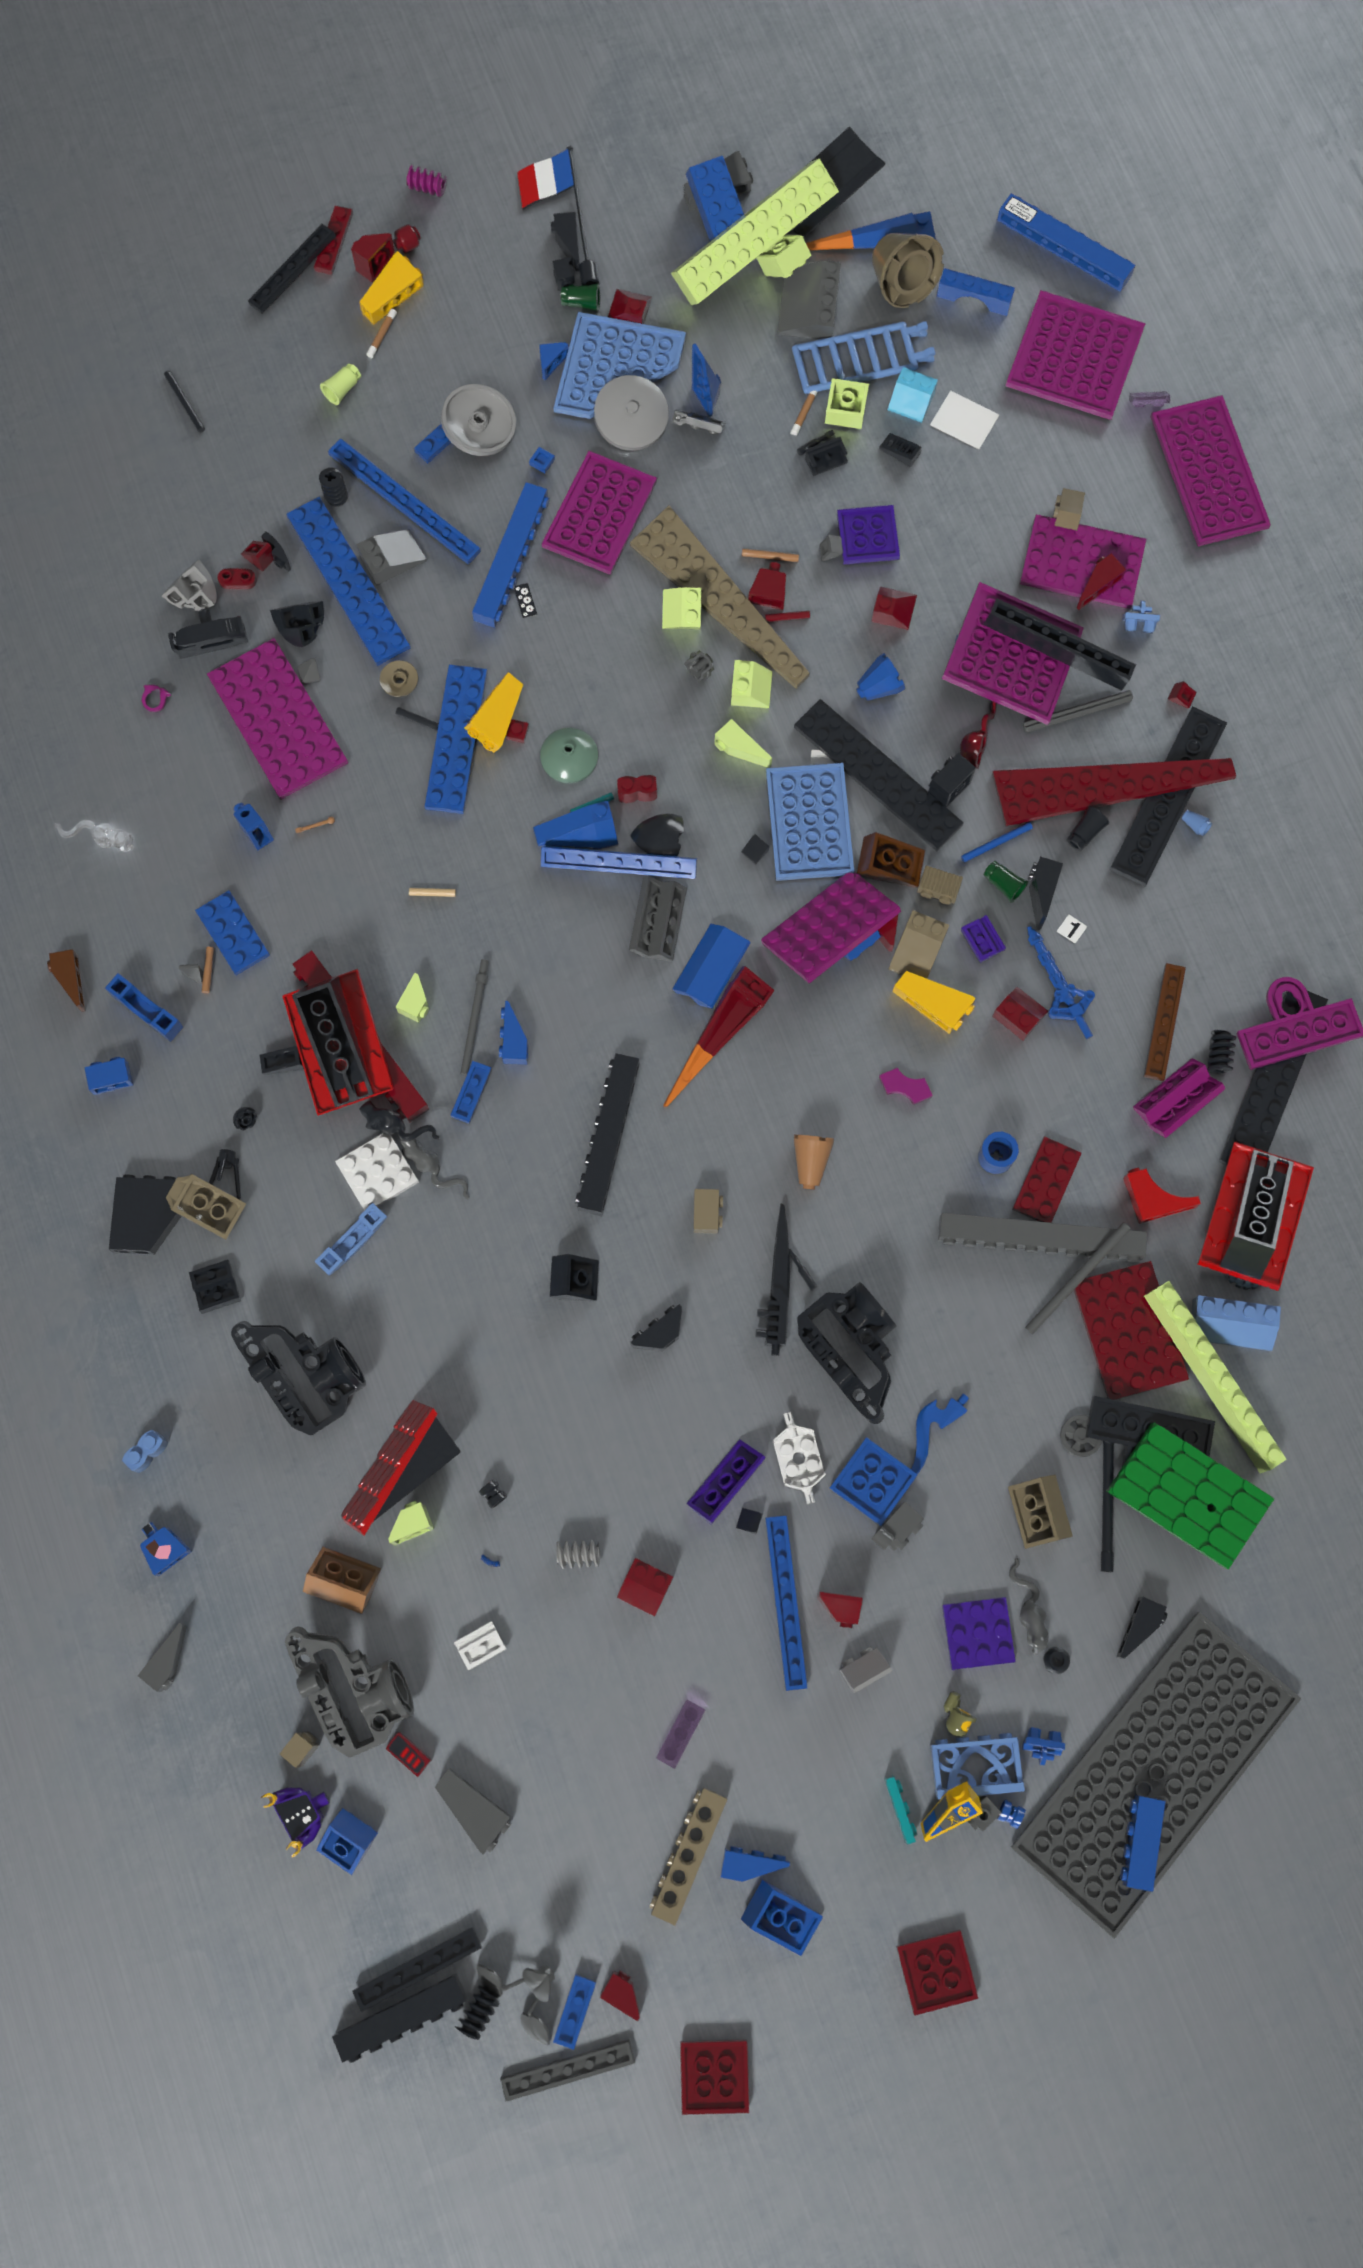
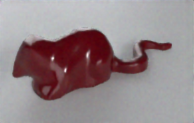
M994 701L990 714L987 713L982 718L981 730L966 734L960 744V754L976 769H979L981 757L985 751L988 721L992 720L996 713V702Z

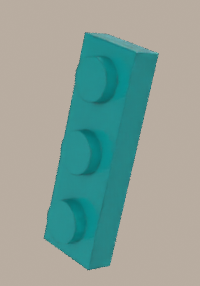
M894 1776L884 1778L905 1843L907 1845L916 1842L914 1836H917V1831L914 1823H909L907 1815L910 1814L907 1802L902 1801L900 1793L903 1792L900 1780H895Z

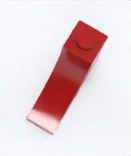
M1139 1167L1131 1169L1123 1178L1139 1224L1191 1210L1201 1204L1199 1196L1179 1197L1162 1190L1152 1180L1147 1168L1140 1170Z

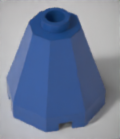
M883 653L876 658L859 679L856 691L861 699L865 697L869 701L900 693L906 688L903 680L899 681V673L893 663Z

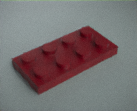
M1044 1136L1012 1210L1038 1222L1052 1223L1082 1153Z

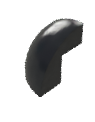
M323 601L290 605L272 609L270 613L276 628L284 639L294 646L304 647L314 641L317 637L316 632L319 625L323 624L324 603Z
M660 814L650 817L640 823L630 836L647 854L678 856L681 848L679 837L684 833L683 818L676 814Z

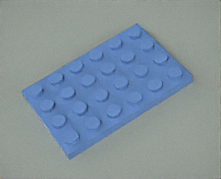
M834 763L766 768L776 881L843 876L849 872L854 873L844 764Z

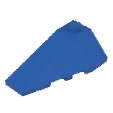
M695 343L692 345V389L710 417L713 415L722 383L719 375L713 372Z
M608 801L588 805L533 827L538 846L588 847L600 850L618 845Z

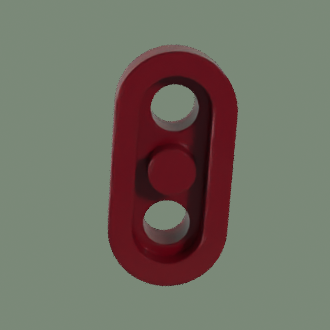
M225 568L217 576L220 586L224 589L247 590L253 588L257 582L255 573L250 569Z

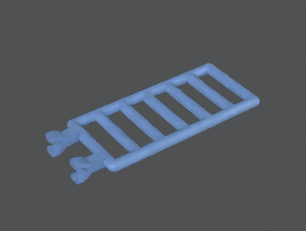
M927 321L911 327H907L906 322H898L793 345L792 351L803 392L809 394L811 391L819 392L828 390L831 387V381L827 382L818 349L823 346L829 345L838 379L853 382H865L901 373L903 367L915 371L918 369V363L934 362V347L915 353L911 342V337L927 336ZM901 330L910 364L899 366L890 332ZM883 334L892 368L881 370L872 336ZM865 338L874 372L863 374L854 340ZM846 341L856 376L845 378L836 345ZM809 349L812 351L820 381L819 384L810 386L800 351Z

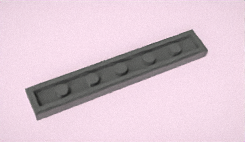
M630 2039L507 2075L500 2078L505 2101H511L635 2064V2058Z

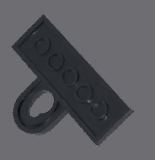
M1092 1396L1085 1437L1125 1445L1123 1467L1151 1423L1155 1422L1210 1457L1215 1421Z

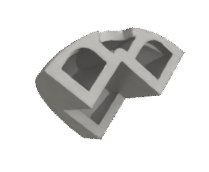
M198 559L167 588L162 597L178 608L187 607L194 608V611H200L215 604L216 588L209 572Z

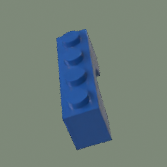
M944 268L939 282L937 297L950 301H956L961 297H973L985 303L990 312L1007 316L1015 287Z
M119 973L105 987L112 997L171 1042L183 1029V1025L178 1019L164 1008L153 1003Z

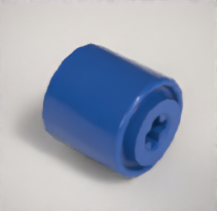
M994 1132L988 1135L978 1152V1161L981 1167L992 1174H1001L1008 1171L1019 1153L1015 1138L1005 1132ZM995 1151H997L998 1155L1002 1157L999 1158L998 1161L994 1160V1157L991 1156L995 1153Z

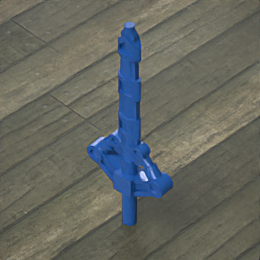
M1029 926L1027 928L1028 941L1031 946L1035 947L1038 953L1037 957L1042 966L1045 967L1049 979L1056 989L1048 1016L1051 1019L1076 1020L1085 1038H1091L1093 1034L1083 1015L1095 998V993L1092 990L1085 991L1075 988L1073 984H1067L1062 972L1055 964V959L1050 950H1047L1043 944L1041 934ZM1076 994L1082 997L1077 1004L1074 1002ZM1065 1002L1068 1008H1059V1005Z

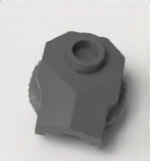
M700 650L697 653H691L690 658L684 663L698 683L704 678H709L711 672L715 670L712 665V658Z

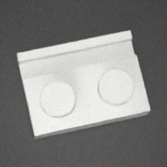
M492 1621L454 1642L469 1671L507 1649Z

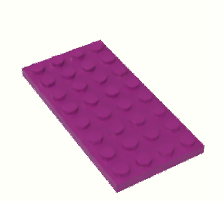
M1223 395L1152 412L1150 416L1197 546L1270 528L1271 523Z
M275 638L207 673L208 678L280 800L348 764V760Z

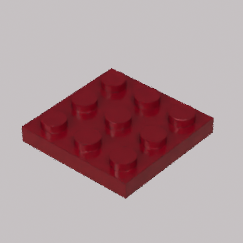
M961 1930L896 1946L914 2016L979 1999Z
M747 2040L680 2041L682 2115L749 2113Z

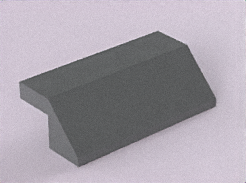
M649 875L643 876L629 946L630 951L642 957L673 961L687 887L675 881L661 882Z

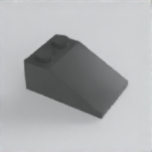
M410 529L372 536L356 544L359 556L376 586L427 561Z

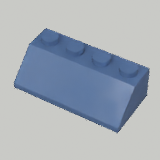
M1198 1295L1192 1300L1191 1315L1210 1343L1272 1351L1280 1326L1281 1307Z

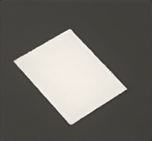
M950 390L930 425L980 449L998 419L999 414Z

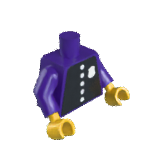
M286 1787L261 1796L260 1799L264 1797L269 1799V1804L263 1807L268 1808L273 1805L292 1840L286 1847V1850L289 1847L296 1849V1852L291 1857H295L301 1849L315 1840L321 1828V1820L324 1818L320 1809L330 1803L325 1792L313 1797L310 1791L305 1792L302 1788Z

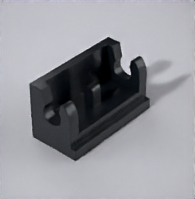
M839 436L806 449L805 460L812 475L816 476L848 462L846 457L848 453Z

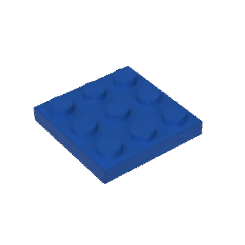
M866 1437L830 1486V1490L879 1526H882L918 1474Z

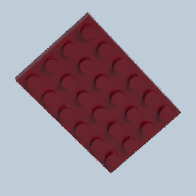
M1151 1261L1085 1278L1074 1290L1108 1399L1117 1400L1189 1380L1181 1352L1144 1297V1295L1159 1286Z

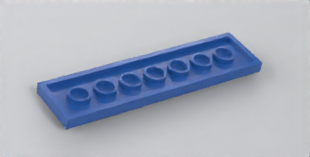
M449 664L425 801L426 810L464 814L476 739L472 738L464 727L482 705L487 669Z

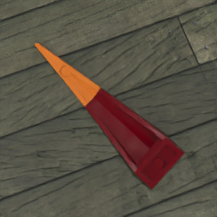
M742 966L733 981L729 983L668 1095L664 1107H667L716 1053L764 1007L775 991L746 966Z

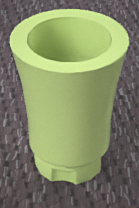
M349 363L332 377L322 382L320 389L330 402L339 405L344 396L360 380L361 374L355 365Z

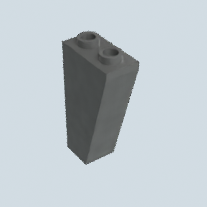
M736 151L724 160L737 196L751 192L753 177L751 172L747 171L745 158H742L740 152ZM687 182L684 184V198L691 211L698 209Z
M449 1768L437 1783L435 1789L479 1852L485 1854L486 1851L491 1853L498 1843L495 1840L500 1832L505 1834L512 1824L509 1822L512 1816Z

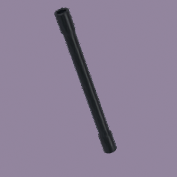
M1102 1441L1101 1572H1113V1495L1106 1491L1113 1482L1114 1443Z

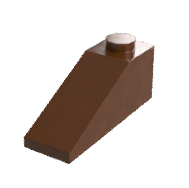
M73 949L49 953L50 960L47 961L49 972H52L79 1010L84 1012L85 1004L78 955Z

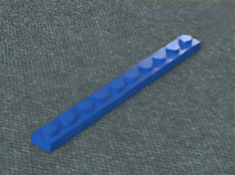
M340 438L328 450L332 458L469 565L481 552L480 547Z

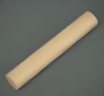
M409 888V896L456 897V889Z

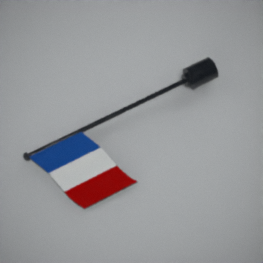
M567 146L565 151L552 158L531 164L517 172L522 209L524 210L534 203L557 196L574 187L585 260L579 264L581 286L600 285L597 264L588 259L572 156L573 147Z

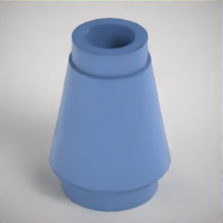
M1187 810L1182 816V820L1197 835L1204 836L1212 826L1209 818L1193 811Z

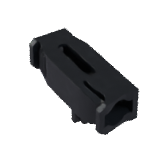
M201 609L198 612L200 624L184 627L176 633H168L171 649L179 656V659L218 651L248 642L245 625L241 616L212 621L209 609Z

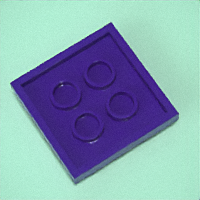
M894 505L837 510L839 535L843 549V565L900 559Z
M1006 1597L942 1605L951 1670L1016 1662Z

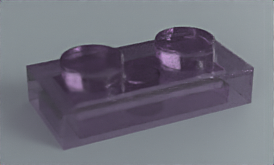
M1167 391L1129 393V401L1134 407L1139 408L1145 407L1146 404L1160 407L1164 406V403H1170L1171 395Z

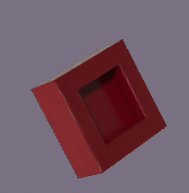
M511 719L505 736L506 740L525 743L529 723Z

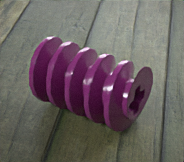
M411 164L406 181L407 186L411 190L416 189L418 192L423 191L425 194L429 192L430 195L436 194L438 197H442L446 188L447 176L445 175L442 178L441 172H438L437 176H435L434 170H431L430 175H428L427 168L421 173V167L419 166L414 171V165Z

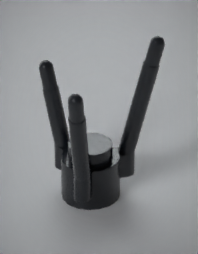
M221 1149L209 1183L213 1185L217 1172V1181H221L224 1169H231L233 1165L237 1199H241L239 1159L235 1158V1151Z

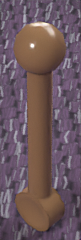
M329 817L327 820L296 828L295 831L296 833H301L324 824H333L335 819L334 817Z

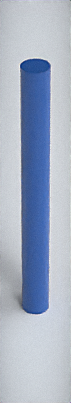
M1028 822L961 855V859L965 863L1033 829V826Z

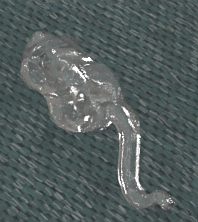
M83 820L68 832L63 831L60 824L54 823V827L58 828L59 834L64 838L72 837L84 827H88L91 829V836L94 842L102 848L116 847L121 851L135 849L133 835L123 829H114L109 823H101L95 826L92 821Z

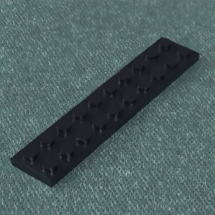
M819 699L794 724V728L834 763H843L844 772L936 852L963 826L964 822L822 699Z
M1192 706L1164 762L1210 759L1227 722ZM1195 787L1146 797L1110 870L1145 887Z
M1287 991L1282 1002V1009L1287 1014L1294 1015L1299 1012V1004L1297 999L1293 997V994ZM1307 991L1314 1009L1326 1006L1328 999ZM1307 1054L1256 1068L1219 1163L1227 1166L1234 1142L1265 1152L1269 1151Z

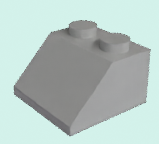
M870 1646L860 1652V1658L854 1660L851 1657L841 1663L843 1668L839 1669L852 1693L858 1692L893 1671L878 1648L872 1649Z

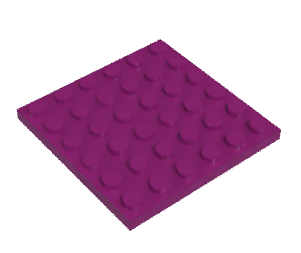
M1040 290L1008 376L1006 387L1112 420L1146 323Z
M979 582L941 679L1048 725L1070 666L983 624L996 598L1080 638L1084 627Z

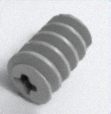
M582 1540L581 1546L578 1547L577 1542L574 1541L572 1547H570L568 1541H565L563 1548L557 1542V1565L560 1563L561 1568L564 1569L568 1562L569 1567L573 1568L575 1562H577L578 1567L581 1568L583 1562L586 1563L587 1567H590L593 1561L595 1566L599 1567V1542L595 1546L594 1541L590 1540V1544L587 1546L585 1541Z

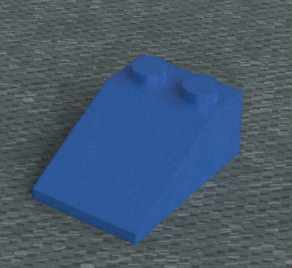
M762 1879L740 1919L751 1930L802 1956L823 1916Z

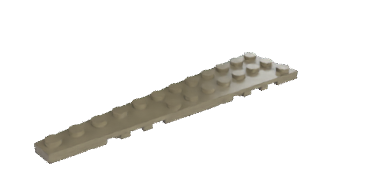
M670 505L630 542V546L677 587L701 588V607L793 687L797 689L809 677V671Z

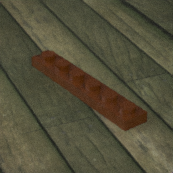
M1169 963L1165 964L1144 1071V1077L1159 1081L1165 1080L1186 967Z

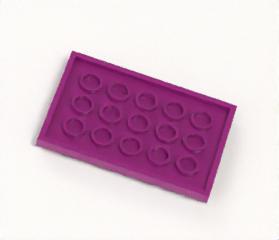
M588 451L542 542V547L611 575L657 483V478Z
M1035 515L1020 585L1080 598L1094 571L1096 562L1101 557H1107L1112 553L1124 566L1126 572L1122 580L1093 601L1127 609L1132 608L1146 538L1079 524L1077 530L1055 526V518Z
M849 872L764 936L761 941L766 948L806 982L811 983L898 915L901 910L896 903L856 872Z

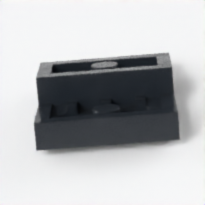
M229 1260L189 1272L192 1288L196 1294L201 1314L241 1301Z

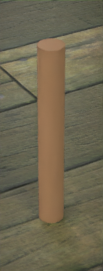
M752 549L742 550V556L791 562H798L799 554Z

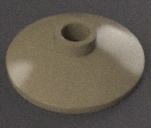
M393 661L382 669L380 684L387 694L394 697H403L413 692L416 688L418 674L410 663L406 661Z

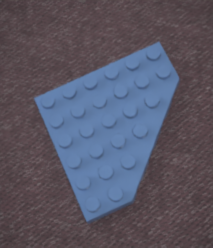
M578 312L554 404V412L591 419L594 417L596 398L600 390L609 381L620 376L634 375L654 383L677 370L686 339V332Z

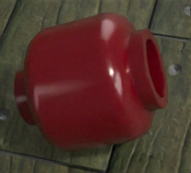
M406 224L394 232L395 239H393V243L397 250L401 249L404 253H408L419 246L421 236L415 226Z

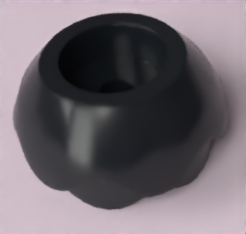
M241 1107L236 1110L233 1116L234 1126L243 1131L253 1127L257 1119L255 1110L251 1107Z
M1051 1647L1043 1656L1045 1667L1051 1673L1061 1674L1069 1668V1654L1061 1647Z

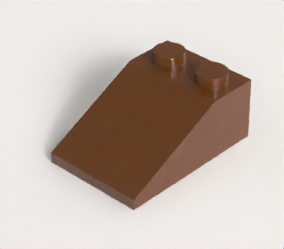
M874 832L863 838L857 874L873 880L917 888L919 886L925 850Z

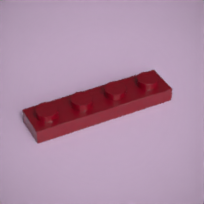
M334 206L328 228L335 232L336 237L317 256L314 265L316 272L333 275L353 216L352 209Z

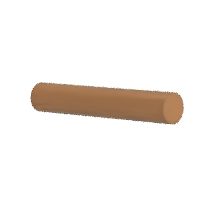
M206 947L202 993H210L214 957L213 947Z

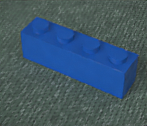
M1135 1795V1799L1131 1800L1130 1812L1132 1813V1820L1127 1825L1129 1841L1128 1844H1125L1123 1852L1126 1863L1125 1867L1121 1868L1120 1880L1123 1881L1122 1885L1126 1887L1153 1892L1166 1801Z

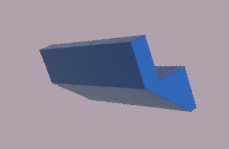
M710 924L672 989L677 994L691 997L698 1005L712 1009L751 942L724 926Z

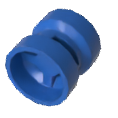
M1005 1799L999 1809L1001 1814L997 1817V1820L1001 1822L1006 1821L1010 1823L1011 1827L1018 1829L1026 1809L1020 1806L1015 1807L1012 1802Z

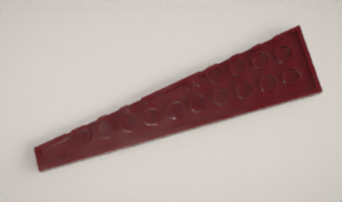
M1232 758L998 770L992 773L1005 826L1086 810L1088 806L1097 808L1233 780L1237 776Z

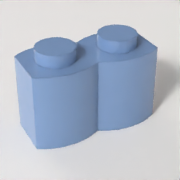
M150 1430L139 1439L136 1446H133L124 1454L122 1461L132 1471L140 1473L149 1467L154 1457L159 1456L166 1449L168 1442L158 1432Z

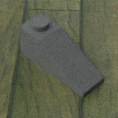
M179 1623L138 1674V1677L156 1692L167 1691L174 1682L172 1678L176 1675L187 1628L183 1623Z

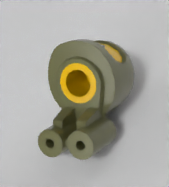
M953 1691L950 1692L944 1703V1711L947 1713L950 1711L946 1721V1728L952 1735L964 1737L967 1735L972 1722L975 1723L977 1718L959 1708L961 1695Z

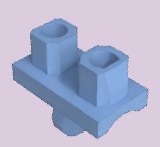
M1142 600L1139 606H1132V611L1138 613L1125 612L1122 615V620L1125 621V631H1136L1137 622H1144L1143 632L1153 633L1156 623L1160 621V615L1144 614L1145 612L1151 613L1152 607H1147L1146 602Z

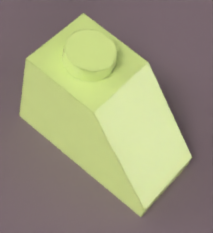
M414 973L397 1003L396 1009L398 1013L419 1023L421 1018L424 1019L427 1016L429 1008L419 975Z

